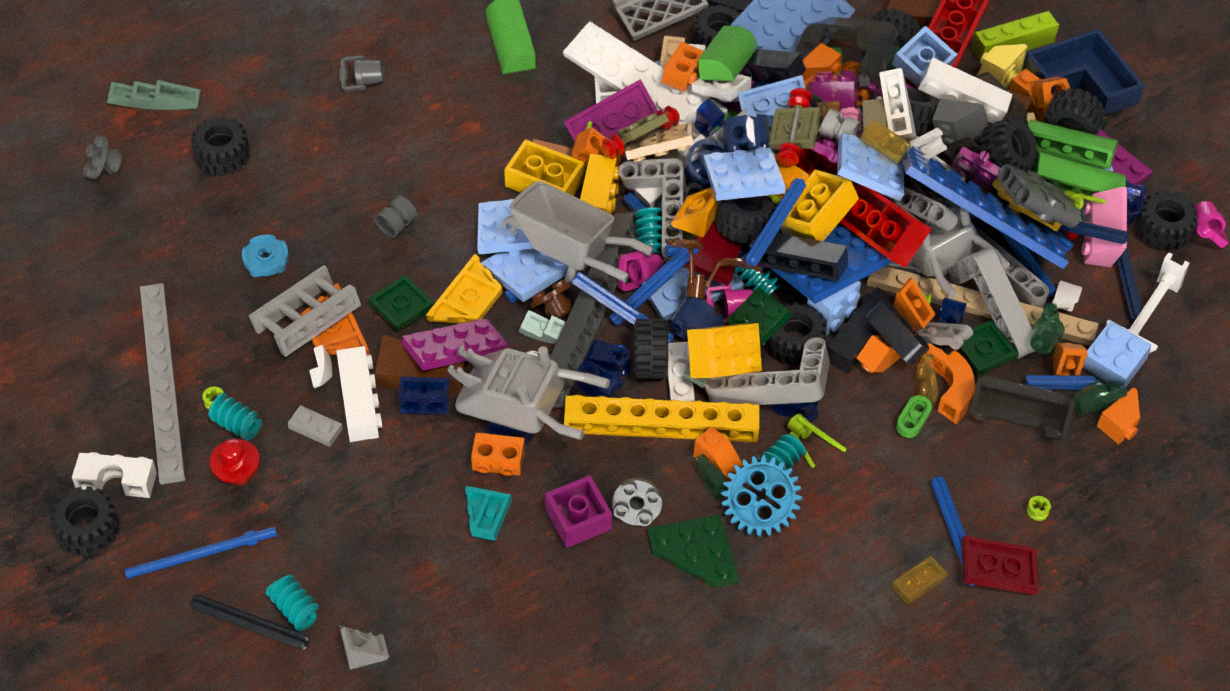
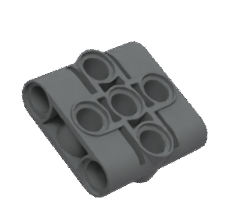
M1005 164L1000 168L997 180L1019 206L1033 211L1046 222L1053 220L1069 228L1077 226L1081 219V212L1061 188L1046 182L1041 176L1031 170L1024 172L1009 164Z

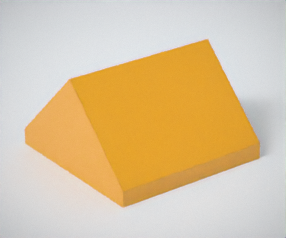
M712 187L687 196L673 218L671 225L703 238L716 217L719 205Z

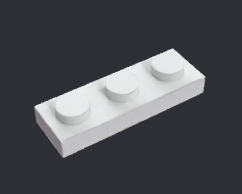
M688 342L668 343L667 376L670 400L694 402L693 382L683 377L684 372L690 366Z

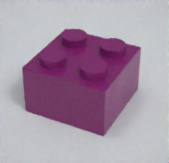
M831 71L818 72V75H815L810 82L811 108L855 107L859 101V75L853 74V71H841L840 74H831Z
M591 475L545 493V510L566 548L612 530V513Z

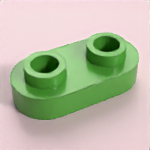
M917 395L908 401L896 425L900 435L912 438L919 434L932 410V403L928 398Z

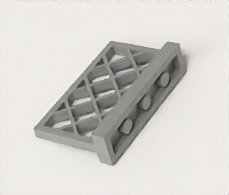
M612 0L615 13L621 18L633 41L698 13L704 8L707 9L709 6L706 0H700L701 3L696 6L689 5L690 0H686L685 4L675 2V0ZM648 2H655L652 9L643 7V5ZM658 5H668L666 12L656 10ZM672 7L682 9L678 14L670 13ZM630 10L636 11L634 17L625 16L624 13ZM640 12L650 14L648 19H638ZM654 15L663 17L662 21L658 23L652 22V18ZM635 23L645 25L642 30L636 33L633 30Z

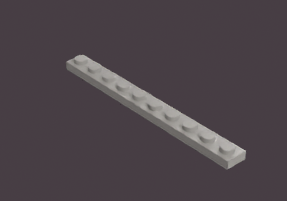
M163 283L140 286L159 481L161 485L186 481L165 288Z

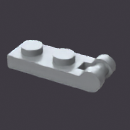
M929 322L924 329L916 330L927 344L949 345L955 350H958L963 345V341L968 340L973 335V330L965 324Z

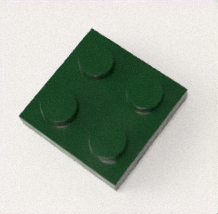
M403 275L368 298L369 304L397 332L429 312L434 305V302L406 275Z
M758 287L726 321L729 325L758 323L761 347L792 314L786 307Z
M992 320L972 328L973 335L968 340H964L963 345L957 350L977 376L1017 359L1018 356L1017 351Z

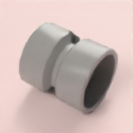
M831 108L822 122L819 135L829 140L835 138L836 143H838L842 132L847 135H856L860 121L850 116L844 118L843 113Z

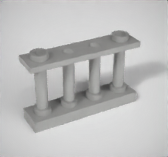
M323 265L248 316L257 334H260L267 328L275 334L274 338L279 350L286 357L361 306V303L352 285L349 284L342 290L333 286L327 267ZM324 290L331 297L320 303L314 296ZM306 303L313 309L302 316L295 309ZM288 316L294 322L283 329L276 322Z

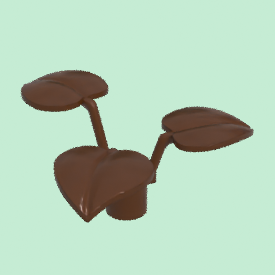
M665 239V243L671 247L686 248L689 251V278L686 298L691 299V297L704 300L706 287H711V282L721 266L754 269L762 275V269L758 265L755 267L746 264L745 259L723 258L716 263L706 281L704 275L694 274L693 249H704V245L691 240ZM662 259V264L665 265L670 259Z

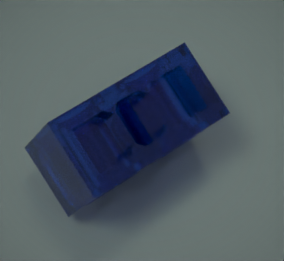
M400 377V413L449 414V378Z

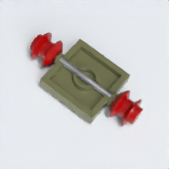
M796 88L790 92V99L788 100L790 108L775 109L770 133L771 142L768 144L771 150L778 149L777 160L786 167L799 163L801 149L815 148L821 111L819 107L810 108L812 95L804 88Z
M666 106L664 111L658 110L657 115L653 113L637 120L630 126L618 130V136L612 134L610 140L607 138L602 140L601 150L603 154L610 159H615L617 154H624L627 142L657 127H662L668 131L671 129V125L678 126L679 113L675 108Z

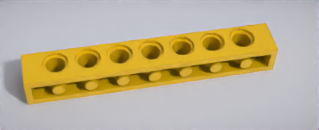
M581 395L566 396L564 425L584 430V434L697 439L710 427H714L729 441L757 442L759 434V405H752L750 403L731 404L726 402L710 403L702 401L689 402L655 400L651 398L631 399L628 397L607 398L605 396L583 397Z

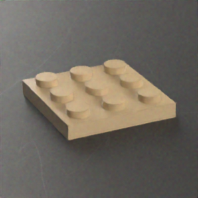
M692 122L673 126L668 131L661 129L648 132L627 142L625 150L627 160L641 161L646 159L647 155L655 154V156H662L671 149L677 148V151L689 149L690 145L694 144Z

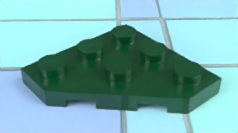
M720 515L647 528V536L654 556L660 559L665 558L674 563V567L691 576L694 574L703 579L705 584L712 588L739 583L738 573Z

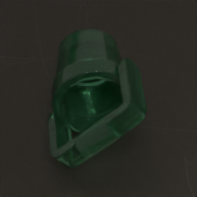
M1047 303L1041 317L1036 320L1033 326L1030 345L1038 353L1047 354L1051 352L1065 333V327L1060 321L1056 303Z
M1096 380L1091 382L1090 385L1072 394V401L1076 411L1082 416L1105 411L1111 406L1110 402L1127 396L1126 387L1116 382L1102 384V382Z

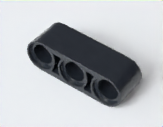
M882 299L866 314L868 321L908 364L913 365L930 349L926 341L888 300Z

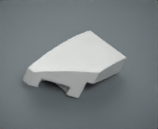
M1060 280L1050 311L1057 312L1058 308L1072 311L1074 304L1078 303L1082 287Z
M323 345L314 348L318 367L309 370L314 388L322 386L332 377L331 358Z

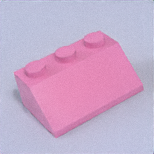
M1127 187L1092 194L1093 197L1105 199L1107 201L1105 204L1092 201L1084 202L1082 214L1085 215V222L1127 231ZM1085 236L1081 253L1084 255V264L1111 268L1126 249L1127 241L1125 244H1119Z

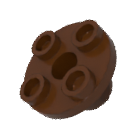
M563 279L551 286L553 291L547 294L542 291L531 297L533 301L530 303L531 308L543 303L545 314L548 317L554 316L559 319L565 317L571 311V301L562 292L572 286L571 282L566 283Z

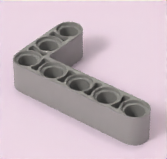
M674 158L635 162L626 161L619 166L618 170L621 181L626 188L663 187L662 255L664 259H671L665 255V246L667 245L665 239L686 240V231L673 227L671 222L675 216H670V213L678 211L685 201L686 174L683 164L680 160ZM672 171H679L677 174H670ZM651 172H657L653 176H648ZM634 173L633 176L626 177L627 174ZM673 191H679L676 195H670ZM672 232H678V235L674 237L669 236Z
M905 186L904 196L900 201L887 196L912 215L943 230H951L957 224L958 216L956 212Z
M975 226L979 236L997 249L1010 263V266L1004 271L1019 302L1044 308L1049 293L1046 284L980 228ZM949 268L942 271L943 276L949 273Z
M987 247L970 254L949 268L950 278L956 285L963 284L972 279L975 280L996 326L1017 351V359L1038 350L1037 338L993 248Z
M811 338L805 343L800 370L743 373L708 378L705 380L704 385L709 402L766 405L816 402L820 400L825 393L830 363L826 343L822 338Z

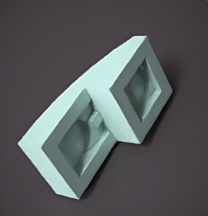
M528 310L518 332L539 341L556 344L566 322L554 316H551L549 320Z

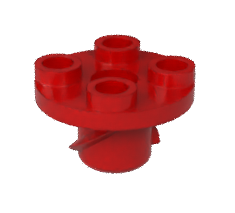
M228 439L214 449L210 457L212 474L223 482L236 483L238 485L247 483L249 478L257 472L260 465L257 448L252 443L242 439Z

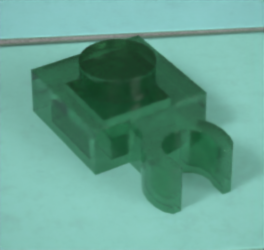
M704 454L696 457L697 463L694 466L702 474L703 482L715 499L722 496L721 492L725 490L723 482H726L724 474L720 470L717 471L713 463L709 464Z

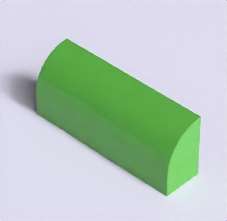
M519 0L493 1L486 9L485 16L502 74L536 69L535 51Z
M723 26L698 59L700 79L734 81L758 47L753 34L743 27Z
M1035 120L1029 121V129L1034 133L1033 136L1036 138V147L1039 152L1110 169L1118 148V140Z
M1039 151L1036 153L1037 161H1035L1032 171L1041 176L1046 182L1061 188L1063 192L1071 190L1077 194L1081 192L1092 196L1094 193L1125 187L1126 185L1124 174Z

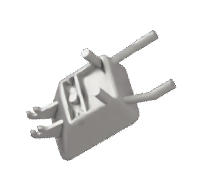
M910 178L914 191L928 197L921 186ZM944 196L930 198L956 212L958 221L951 230H943L918 218L932 228V230L911 260L923 275L928 277L935 275L937 284L949 298L955 297L957 291L944 278L942 271L953 266V264L981 249L991 247L996 252L1003 269L1005 270L1010 266V263L997 249L979 236L967 210L962 207L958 208L954 202Z
M537 181L527 187L512 201L509 209L513 215L505 218L502 222L504 229L508 226V223L511 224L510 232H513L516 228L523 230L535 250L568 265L565 281L566 283L570 281L571 284H573L572 281L576 276L577 270L582 271L587 266L601 270L623 282L627 281L628 273L595 259L604 250L606 244L630 246L648 256H651L654 251L653 247L634 238L609 236L614 222V217L611 214L541 181Z
M460 346L458 353L473 364L474 368L470 374L465 373L460 367L455 370L453 365H450L448 368V372L464 384L455 404L458 412L528 433L539 432L546 423L558 434L582 440L584 430L560 424L549 416L565 385V378L583 381L606 389L610 384V379L559 368L555 361L550 360L546 347L538 349L539 356L510 348L480 356L475 354L471 348H468L466 352L465 348Z

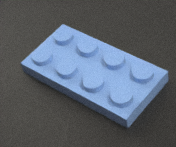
M681 268L648 299L660 319H666V321L672 319L686 298L689 278L688 268ZM737 273L733 274L732 281L729 284L731 285V290L744 289L745 287ZM715 280L711 282V287L725 286ZM723 290L711 291L713 302L723 299Z

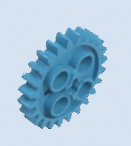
M765 455L762 456L761 462H757L755 456H752V464H748L744 459V467L742 469L735 465L734 468L737 473L735 475L732 473L727 474L731 482H723L728 491L721 492L722 496L728 498V500L722 502V505L730 507L725 512L726 516L734 515L730 522L732 524L740 522L738 527L740 531L748 527V535L757 530L758 537L762 536L763 530H766L770 537L774 528L778 533H781V524L789 528L787 519L796 520V516L792 512L793 510H801L795 502L803 500L801 496L796 495L797 492L802 490L801 486H794L799 480L798 477L790 478L793 472L792 468L784 471L785 462H781L777 466L776 458L773 457L770 463H768ZM757 473L765 476L764 482L760 485L752 483V477ZM747 483L759 493L766 491L765 494L768 499L779 504L781 508L776 509L764 499L758 502L757 495L744 488L743 484ZM776 487L786 489V494L783 498L777 499L772 496V492ZM742 494H749L751 496V501L746 506L739 505L738 499ZM764 507L772 510L771 517L766 520L759 518V511Z

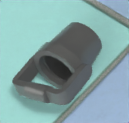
M362 55L341 59L339 81L345 92L366 90L367 85L386 80L383 60H365V56ZM355 62V77L358 85L347 86L348 68L346 63Z

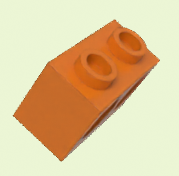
M681 41L665 66L661 82L685 92L689 85H692L697 79L699 73L698 59L704 51Z
M1057 76L1034 81L1037 120L1039 122H1043L1050 101L1053 98L1054 94L1051 95V88L1055 85L1054 94L1059 93L1062 89L1067 91L1070 88L1067 78Z
M588 128L577 134L571 156L585 162V166H588L590 154L604 155L601 145L602 140L606 137L594 128ZM617 154V167L620 166L623 155Z
M476 433L471 455L472 470L480 473L491 472L500 473L505 476H521L525 453L524 438Z

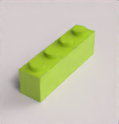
M1047 11L975 32L971 51L980 62L984 53H989L994 46L1025 44L1028 46L1027 50L1048 45L1054 43L1059 24L1052 14Z

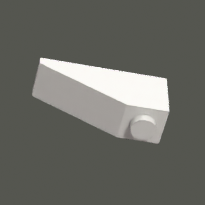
M902 68L880 72L891 140L894 143L916 139L914 120Z

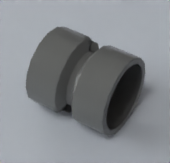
M396 196L388 203L389 208H383L374 217L380 231L391 238H395L400 234L405 226H408L417 217L415 207L403 196Z

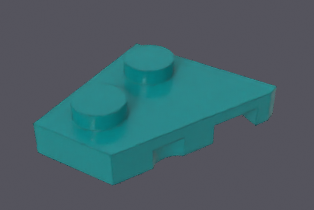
M466 486L465 491L472 536L496 541L512 502L511 494Z

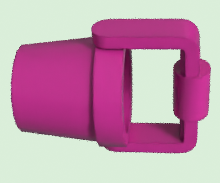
M1205 201L1197 204L1194 208L1198 212V220L1195 226L1198 235L1203 238H1209L1220 248H1224L1229 244L1224 232L1226 227L1224 217L1218 212L1212 202Z
M640 251L620 256L618 269L628 273L632 282L625 284V282L617 279L618 288L623 291L640 288L642 283L648 281L664 266L662 258L658 254L648 256Z
M731 285L710 287L705 291L706 300L704 301L714 307L711 291L723 290L724 310L726 318H728L753 291L752 289L731 290Z

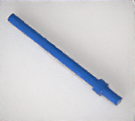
M275 526L257 532L254 530L244 532L245 535L126 568L125 574L127 579L244 545H248V547L257 545L258 541L277 536Z

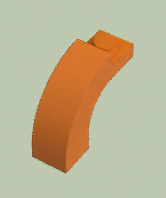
M929 343L930 349L922 356L921 363L941 375L949 385V390L940 399L937 411L958 424L967 413L973 396L975 380L972 369L964 357L957 351L953 350L950 355H947L942 349Z

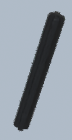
M195 594L191 600V608L301 650H305L309 645V636L199 594Z

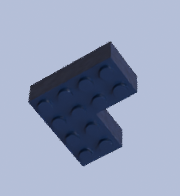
M1099 29L1026 52L1022 71L1027 69L1040 79L1057 76L1067 78L1070 88L1080 87L1084 92H1090L1091 96H1096L1098 98L1097 101L1103 105L1104 115L1138 104L1144 89V84ZM1055 85L1051 88V95L1055 92Z

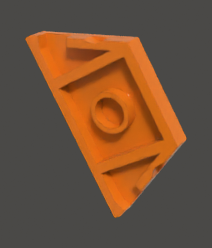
M338 283L333 285L337 289L341 290ZM328 294L325 297L321 296L317 300L320 303H322L328 298H330L331 295ZM308 307L301 315H305L313 308ZM352 312L311 339L314 347L323 345L329 355H337L336 350L365 346L366 355H370L369 348Z

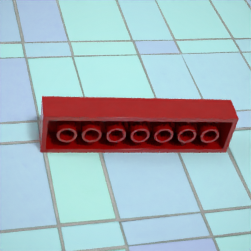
M991 0L941 1L928 28L957 54L952 67L958 69ZM904 76L905 84L918 89L909 79H907Z
M813 148L801 149L799 163L795 166L808 173L809 176L814 170L840 176L837 174L838 162H830L828 157L814 151ZM851 180L859 199L842 218L840 223L888 259L906 268L932 228L884 194Z

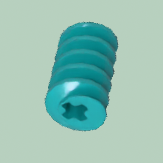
M652 207L636 211L635 217L638 220H636L635 225L638 229H636L635 234L639 236L636 240L653 247L654 251L652 254H658L660 257L663 256L662 252L658 251L659 248H662V243L658 242L659 239H662V234H658V231L662 230V225L657 224V222L662 221V217L657 216V213L662 212V209Z
M759 266L762 269V275L754 269L735 267V274L742 272L740 280L748 278L746 287L754 285L753 292L759 287L770 295L780 286H775L778 280L777 277L769 279L771 270L763 272L764 267Z
M224 392L216 397L208 412L213 422L218 423L221 427H225L226 430L233 432V434L238 437L240 436L241 439L246 441L253 439L262 426V419H257L258 413L256 411L250 412L248 406L243 407L241 402L235 403V399L233 397L228 398V395Z
M783 434L779 440H776L772 446L766 449V452H763L756 459L757 462H761L762 456L765 455L767 462L770 463L771 459L775 457L777 466L781 462H785L784 471L792 468L794 463H798L800 457L806 455V449L792 434ZM757 473L759 478L764 481L765 476L761 473Z
M293 575L280 578L268 587L265 594L270 597L271 601L276 604V607L282 611V614L288 618V621L294 625L297 631H304L316 622L318 617L316 613L319 610V605L313 603V598L307 596V591L301 588L299 582H295Z

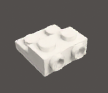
M739 74L734 81L701 80L699 78L692 83V92L698 93L703 97L718 98L722 102H739L738 93L751 89V77Z

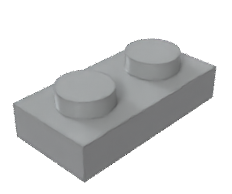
M301 405L287 423L289 429L328 447L333 444L343 429L341 423Z

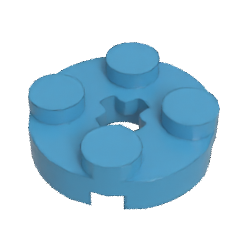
M273 235L256 236L249 241L250 244L246 248L244 246L242 249L243 264L253 277L270 276L282 273L286 269V264L289 260L287 245L283 240L275 239ZM263 253H267L269 257L262 258Z

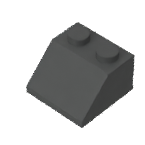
M940 99L932 119L934 128H939L942 131V142L946 145L947 149L961 150L963 146L967 147L982 138V131L989 125L984 104Z

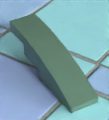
M157 80L156 85L134 81L133 86L111 82L107 103L156 110L195 109L198 106L200 89Z

